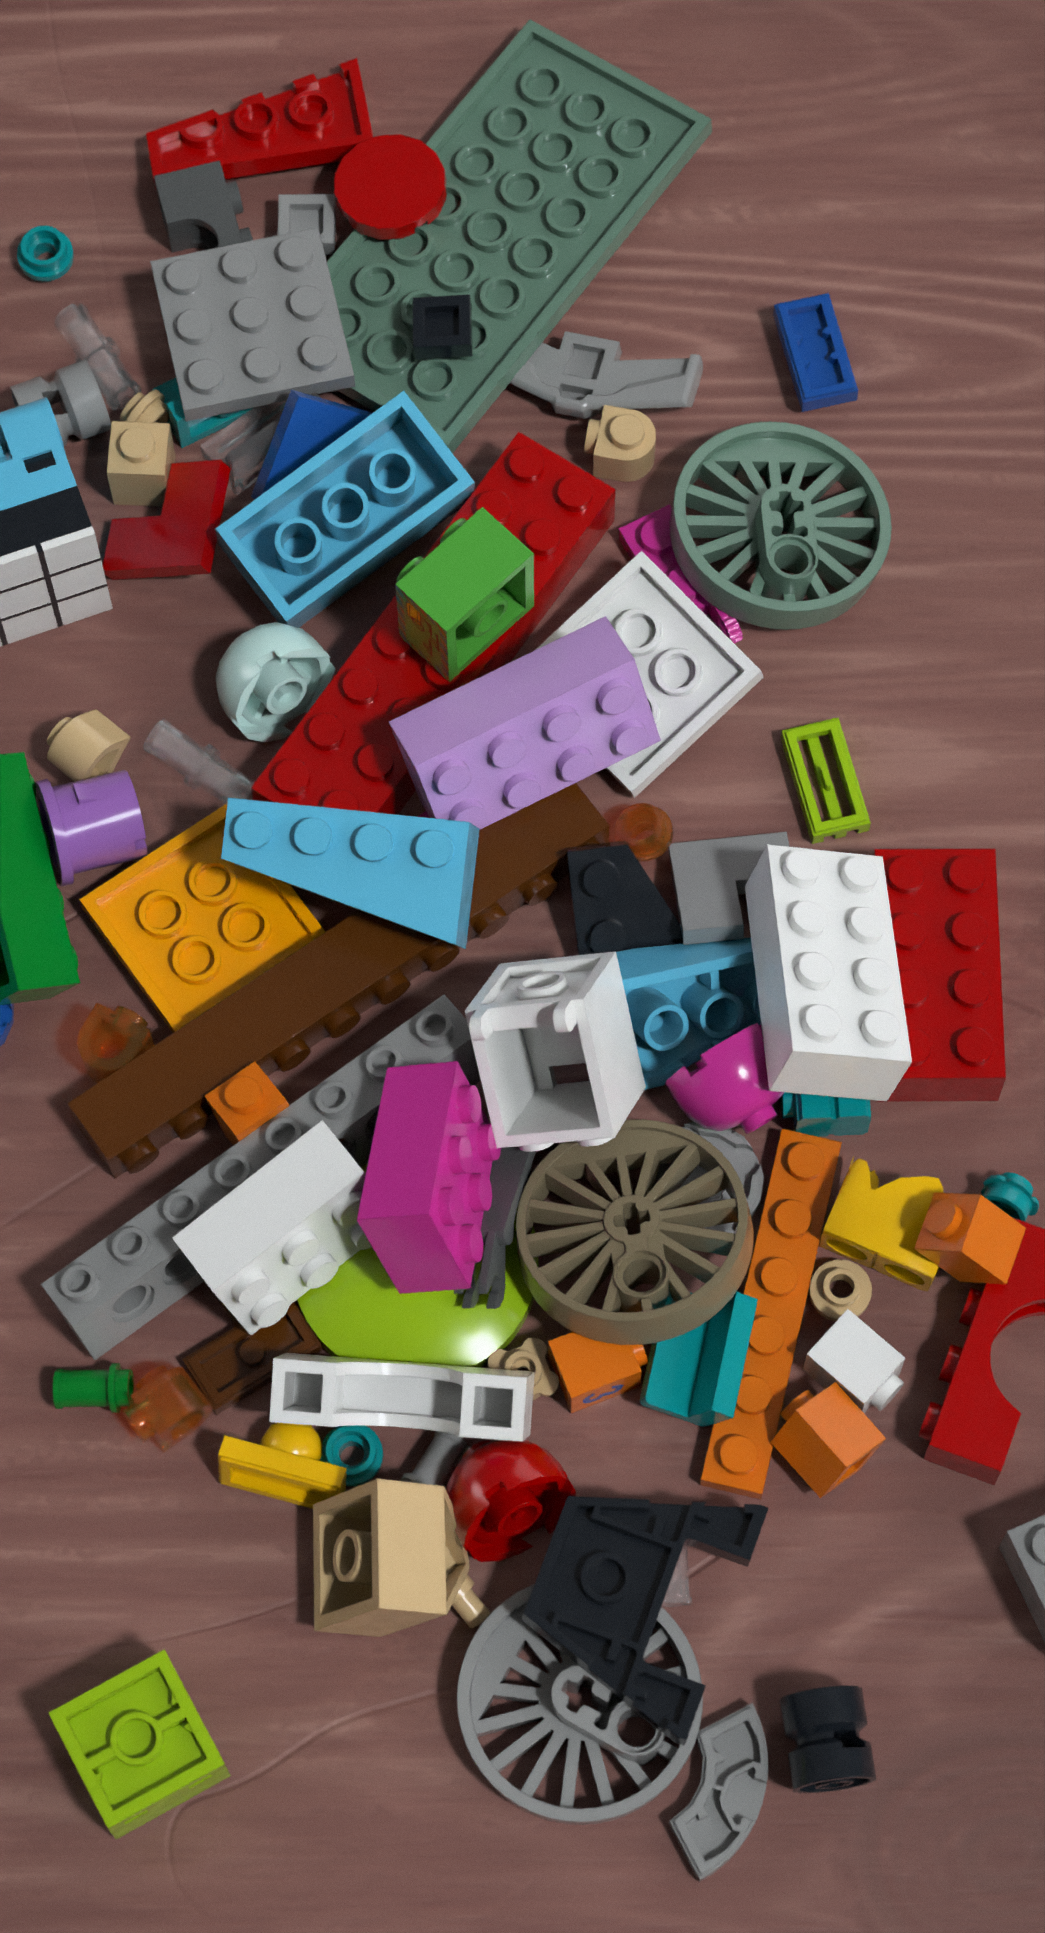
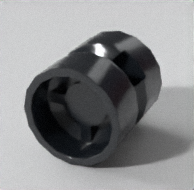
M850 1685L821 1687L799 1691L780 1698L779 1703L784 1735L796 1743V1747L788 1754L793 1792L810 1794L839 1791L866 1785L876 1780L871 1743L860 1738L859 1734L867 1725L861 1687Z

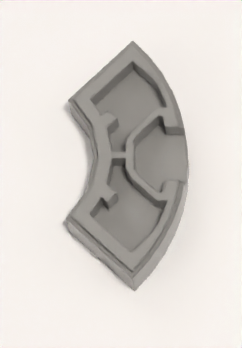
M753 1703L698 1732L696 1741L702 1758L700 1785L690 1804L669 1821V1826L699 1882L719 1870L740 1849L749 1836L763 1804L768 1777V1751L763 1727Z

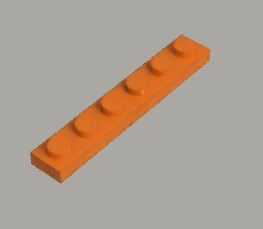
M783 1128L781 1130L744 1290L745 1295L758 1299L734 1417L713 1424L700 1481L701 1486L762 1499L773 1450V1444L770 1441L776 1435L842 1144L840 1141Z

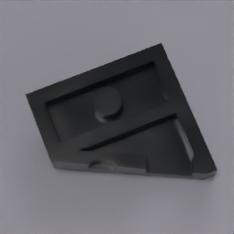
M625 840L566 848L578 955L683 944L680 923Z

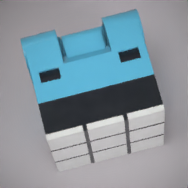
M47 397L0 412L1 647L113 609L95 532L67 460L61 434Z

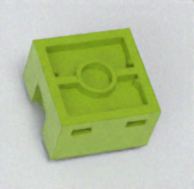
M165 1649L48 1713L103 1821L116 1840L231 1776Z

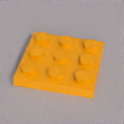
M227 803L79 899L84 912L172 1033L325 933V930L290 884L221 859Z

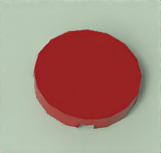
M402 134L378 135L358 143L342 158L334 175L336 204L341 214L349 220L350 226L360 234L380 240L403 239L415 234V228L422 226L425 222L429 225L439 216L446 201L445 169L437 153L421 140Z

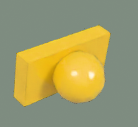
M273 1423L263 1435L260 1445L225 1435L218 1453V1472L221 1484L313 1509V1504L346 1491L347 1468L319 1461L322 1454V1443L312 1425Z

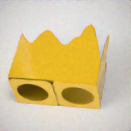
M853 1156L849 1170L823 1229L819 1246L866 1267L874 1268L884 1275L919 1290L928 1292L940 1267L914 1248L934 1192L943 1193L940 1179L929 1176L901 1177L878 1188L879 1178L875 1170L870 1172L867 1161L860 1158L853 1163Z

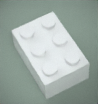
M322 1120L182 1229L172 1239L213 1293L248 1333L253 1335L260 1328L269 1327L282 1319L287 1313L289 1305L307 1291L321 1287L329 1282L337 1273L339 1266L359 1250L372 1247L357 1221L366 1174Z

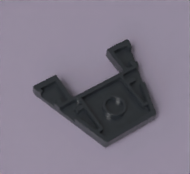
M567 1496L524 1610L522 1620L675 1743L684 1746L706 1685L646 1663L643 1659L644 1653L683 1547L692 1546L748 1567L769 1508L760 1504H744V1507L705 1506L706 1502L693 1501L691 1505L650 1503L648 1499Z

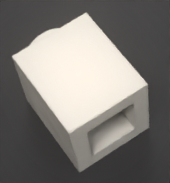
M847 1309L807 1353L803 1370L825 1389L836 1382L863 1413L872 1405L881 1411L904 1385V1382L898 1376L901 1373L905 1357Z

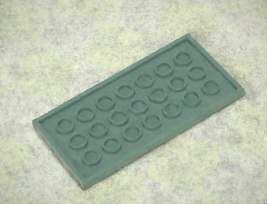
M530 19L426 143L427 146L437 153L445 169L446 201L439 216L429 225L425 222L422 226L415 228V234L403 239L380 240L360 234L354 229L327 261L355 378V387L338 391L373 412L402 391H405L453 453L712 133L711 118ZM470 295L472 305L473 356L415 359L413 349V298Z

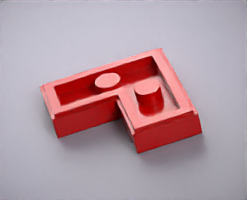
M221 459L171 463L161 516L112 519L103 560L104 574L111 580L210 574L217 542L216 528L220 526L231 468Z

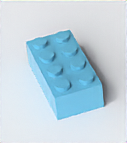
M402 391L216 528L219 546L278 623L299 628L459 510L473 493L475 482L406 392Z

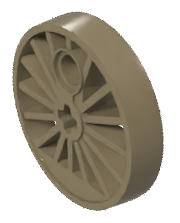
M625 1120L615 1138L601 1145L584 1147L580 1146L577 1141L563 1142L539 1163L527 1181L519 1201L516 1220L517 1252L521 1272L529 1291L537 1303L549 1316L565 1328L589 1339L610 1344L642 1345L656 1343L683 1335L699 1327L717 1314L736 1293L747 1273L753 1251L754 1232L750 1208L739 1176L728 1159L713 1144L700 1135L674 1124L654 1120ZM673 1162L655 1184L660 1164ZM698 1165L708 1171L706 1174L681 1187ZM642 1168L635 1194H633L629 1170ZM617 1172L621 1196L605 1174ZM587 1178L598 1195L577 1183L574 1179ZM724 1189L731 1198L699 1204ZM552 1191L575 1206L544 1201V1199ZM738 1222L736 1234L704 1228ZM533 1223L563 1227L561 1229L531 1234ZM691 1250L725 1255L727 1258L722 1266L718 1267ZM567 1252L538 1268L533 1257ZM668 1261L705 1284L690 1294ZM587 1268L566 1295L554 1287ZM612 1271L602 1310L585 1305ZM642 1284L655 1285L653 1289L646 1292L633 1291L636 1286Z

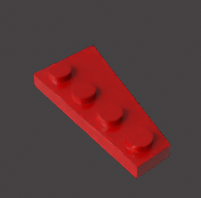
M358 58L339 64L340 72L317 80L313 73L293 80V89L265 98L262 92L243 98L241 99V105L232 111L219 115L216 111L209 110L146 133L155 190L154 176L219 160L225 179L341 161L358 143L373 138Z

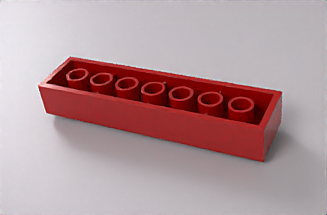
M518 432L425 557L440 545L443 534L455 521L460 518L468 520L483 507L534 553V607L454 679L448 682L400 637L395 595L252 785L251 793L253 800L398 815L416 789L389 721L512 661L615 521L616 489L528 436Z

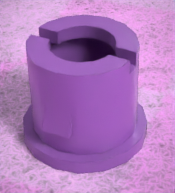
M126 770L52 787L48 779L35 781L37 807L43 830L46 832L50 842L49 856L54 874L61 887L73 884L74 874L147 856L143 819L132 781Z

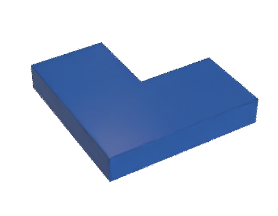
M291 390L251 497L255 500L372 413Z

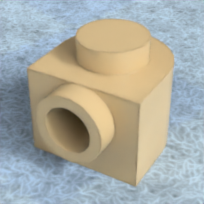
M604 405L601 421L589 420L585 439L584 453L593 455V476L623 482L635 481L644 477L653 467L655 460L656 430L654 424L645 414L637 410Z
M94 709L73 719L66 717L55 725L47 738V745L50 746L47 759L74 782L109 774L116 767L131 737L101 712Z

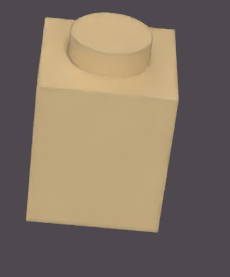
M112 421L107 477L114 505L163 507L171 463H175L176 457L170 423Z

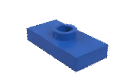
M829 293L774 304L773 317L801 411L805 412L856 401L858 388Z

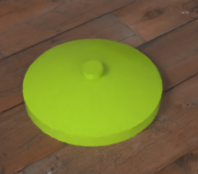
M368 1163L361 1167L365 1174ZM517 1210L514 1220L513 1241L511 1245H505V1293L499 1308L486 1309L491 1288L487 1294L479 1295V1300L473 1308H462L464 1294L467 1289L464 1290L463 1294H454V1290L399 1294L373 1247L359 1250L340 1265L335 1276L325 1285L310 1289L298 1298L297 1303L300 1312L322 1347L334 1357L481 1368L488 1364L489 1356L497 1349L504 1350L515 1338L523 1326L534 1300L523 1278L518 1259L516 1236ZM533 1257L536 1265L539 1268V1258Z

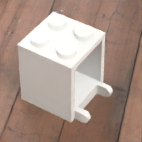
M616 951L500 963L465 1009L497 1148L519 1146L521 1151L534 1152L546 1149L554 1143L577 1141L580 1146L591 1147L604 1144L615 1138L646 1088ZM586 1063L590 1081L556 1083L553 1066Z

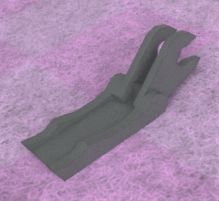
M519 1146L501 1148L499 1159L492 1162L490 1174L492 1204L488 1211H484L481 1225L483 1245H485L482 1265L481 1261L474 1265L471 1288L467 1289L464 1294L462 1308L475 1307L479 1300V1295L487 1294L490 1288L491 1292L489 1293L486 1309L499 1308L504 1299L505 1245H511L513 1241L516 1210L524 1187L531 1176L532 1162L537 1151H521ZM465 1289L454 1290V1294H463Z

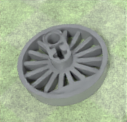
M533 1584L517 1592L498 1606L482 1623L466 1651L461 1665L457 1690L458 1717L466 1747L474 1763L494 1789L509 1802L533 1816L551 1822L570 1825L599 1824L627 1816L654 1800L670 1785L687 1762L700 1728L703 1695L684 1746L680 1744L676 1748L664 1741L665 1734L653 1724L651 1726L654 1730V1738L648 1744L642 1747L627 1745L621 1740L618 1734V1727L624 1720L630 1717L645 1718L561 1651L563 1662L559 1663L534 1629L522 1620L524 1610L534 1587ZM661 1607L654 1626L658 1631L650 1637L643 1659L646 1660L668 1643L674 1651L680 1666L666 1669V1671L702 1684L699 1666L693 1649L675 1620ZM525 1644L529 1646L549 1672L548 1674L519 1658ZM511 1670L540 1688L506 1684L504 1681ZM582 1687L589 1688L591 1690V1703L598 1710L596 1711L589 1706L583 1705L577 1713L570 1711L569 1696L566 1694V1691L577 1694L581 1691ZM494 1698L537 1704L483 1719ZM542 1720L491 1761L484 1753L477 1738ZM554 1731L521 1791L500 1774L506 1767ZM565 1739H568L560 1806L551 1805L533 1798ZM581 1741H585L602 1803L601 1807L573 1808ZM600 1747L614 1756L640 1790L638 1793L622 1801L614 1802ZM659 1755L670 1763L651 1782L640 1766L653 1761Z

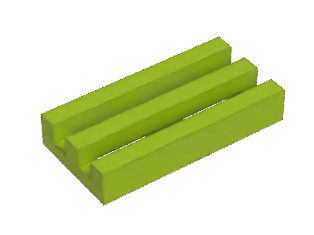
M839 717L782 730L781 742L812 844L824 842V837L834 835L835 839L845 837L848 831L857 830V833L869 831L871 822ZM828 734L852 815L842 816L819 736ZM798 741H806L828 814V821H821Z

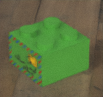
M483 507L468 520L465 518L458 519L445 531L437 548L425 558L418 556L411 560L398 575L395 588L400 637L450 682L534 607V553Z

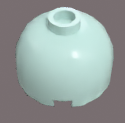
M278 622L259 625L238 636L221 658L216 673L219 702L229 719L249 740L269 742L284 739L292 732L283 725L305 711L306 713L309 711L337 674L336 668L330 662L329 658L331 657L302 628Z

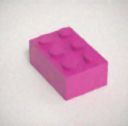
M458 1061L387 1067L357 1221L399 1294L470 1289L474 1265L480 1262L483 1256L482 1218L484 1211H488L492 1204L490 1174L492 1162L499 1159L501 1148L496 1147L491 1123L481 1107L479 1091L475 1085L469 1084Z

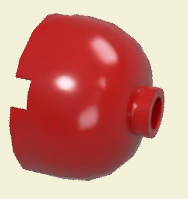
M526 1439L523 1442L485 1440L474 1444L462 1456V1460L453 1471L446 1488L453 1505L456 1523L455 1533L465 1551L468 1549L473 1559L479 1562L501 1561L521 1554L533 1547L521 1538L543 1525L548 1533L551 1534L556 1528L567 1496H576L574 1486L557 1459L548 1450Z

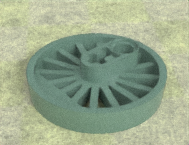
M773 421L736 426L715 435L701 445L689 458L678 478L670 516V539L675 558L681 571L695 590L709 603L731 617L752 625L783 630L817 626L839 617L852 608L866 593L880 571L888 553L892 531L891 515L885 493L875 475L861 458L841 442L822 432L797 424ZM760 476L765 477V483L763 482ZM781 476H791L789 483L782 484ZM803 476L818 477L805 491L799 488ZM699 478L717 493L693 484ZM837 481L848 490L845 493L817 502ZM686 507L708 515H686ZM860 508L865 518L838 517ZM693 538H719L696 546ZM848 540H871V549ZM739 553L720 573L710 565V563ZM755 561L756 575L750 592L733 584ZM841 563L860 569L864 572L859 577H857L846 567H844ZM780 569L788 570V571H790L791 573H793L794 575H792V574H787V573L781 571ZM819 576L837 589L838 592L830 595ZM806 595L808 600L802 601Z

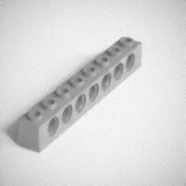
M445 994L289 1105V1107L43 1282L41 1286L92 1358L96 1360L204 1282V1279L172 1237L320 1121H324L360 1167L367 1164L387 1067L458 1061L470 1085H476L480 1082V1074L467 1019Z

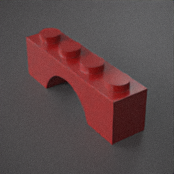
M1016 1218L1014 1219L1026 1227L1007 1284L985 1283L983 1291L971 1287L958 1322L970 1327L964 1346L961 1348L953 1344L950 1345L939 1376V1380L950 1383L943 1405L930 1401L918 1437L929 1441L924 1460L994 1486L1002 1471L1021 1412L1004 1397L995 1382L990 1362L991 1346L996 1337L1011 1324L1027 1317L1045 1315V1229Z

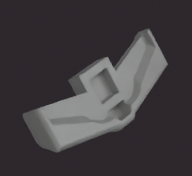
M565 331L560 349L542 342L525 365L520 368L510 384L551 402L555 413L584 419L599 414L603 410L604 405L627 409L692 407L703 372L702 357L698 354H691L690 358L620 360L622 350L619 341Z

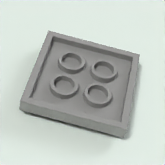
M318 227L150 261L186 421L287 401L291 390L316 395L355 387L354 372Z

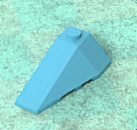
M751 937L688 945L675 944L642 947L616 952L646 1085L644 1090L665 1085L666 1080L684 1066L687 1068L702 1059L700 1055L755 1023L761 1025Z

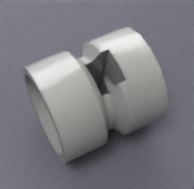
M86 359L56 370L53 381L47 382L39 376L10 387L15 407L45 397L48 398L50 406L60 402L64 414H56L54 416L64 447L67 445L68 436L74 434L80 440H84L111 430V421L106 405Z

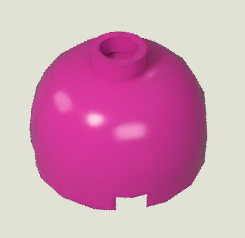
M758 1023L739 1031L701 1054L702 1059L696 1063L698 1068L689 1073L684 1066L665 1082V1086L677 1105L696 1124L705 1129L724 1131L741 1125L746 1134L755 1131L777 1116L772 1105L785 1093L769 1091L762 1026H759Z

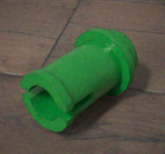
M111 1363L109 1370L57 1369L53 1376L54 1406L56 1409H63L64 1407H109L111 1413H120L121 1407H131L133 1405L132 1369H121L119 1363Z

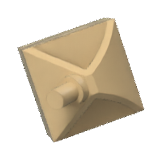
M375 1479L313 1504L314 1631L383 1637L447 1615L451 1605L470 1628L476 1627L488 1617L490 1611L471 1589L474 1581L467 1574L469 1571L468 1553L455 1533L456 1523L453 1505L444 1486Z

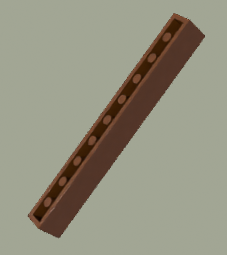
M577 783L479 830L467 942L476 936H479L480 939L492 936L507 923L509 914L526 903L529 906H535L547 899L556 890L557 882L569 875L566 848L609 842V824ZM358 910L70 1101L68 1106L74 1123L114 1179L126 1171L129 1174L137 1173L149 1166L158 1157V1150L177 1137L184 1140L194 1136L209 1123V1115L213 1113L205 1098V1095L254 1061L267 1076L278 1069L286 1072L297 1067L310 1055V1048L329 1035L331 1038H338L349 1032L360 1021L361 1013L378 1002L381 1005H387L395 1001L408 990L412 979L427 969H430L431 972H436L450 964L460 953V947Z

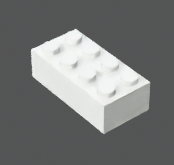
M767 844L745 885L769 1091L887 1101L912 1063L883 857Z

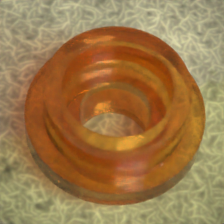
M637 803L627 807L620 814L614 827L615 842L625 840L640 862L650 861L661 856L671 845L674 835L673 825L669 816L662 809L647 803ZM649 830L654 832L645 839L635 840L637 835L643 831Z

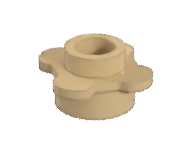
M528 1338L521 1347L510 1351L497 1349L489 1356L488 1368L519 1370L524 1367L531 1372H535L533 1400L541 1395L545 1397L553 1395L559 1386L557 1374L550 1371L545 1359L547 1346L538 1338Z

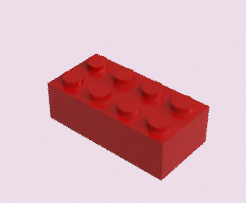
M874 849L873 856H882L884 862L912 1063L889 1099L877 1102L998 1101L1006 1079L996 849Z

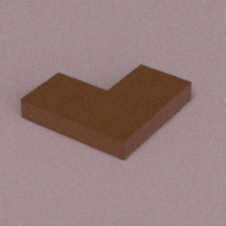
M214 1294L235 1328L183 1359V1362L214 1413L218 1415L272 1382L273 1358L284 1353L316 1355L323 1349L294 1302L289 1305L287 1313L277 1323L269 1327L260 1328L253 1335H250Z

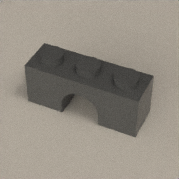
M220 160L154 176L159 207L172 253L190 248L208 250L253 240L249 227L242 229L238 227L235 215L244 213L236 180L225 181Z

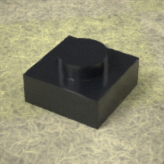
M470 295L413 298V349L415 359L473 356L472 305Z

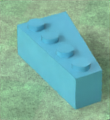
M228 798L221 859L466 949L480 830L472 823Z

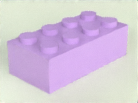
M606 616L389 721L419 799L429 817L470 822L479 829L487 827L661 741L635 659Z

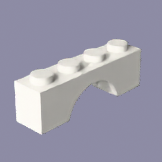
M284 1353L273 1358L269 1422L327 1427H404L445 1432L458 1437L523 1442L531 1433L535 1372Z

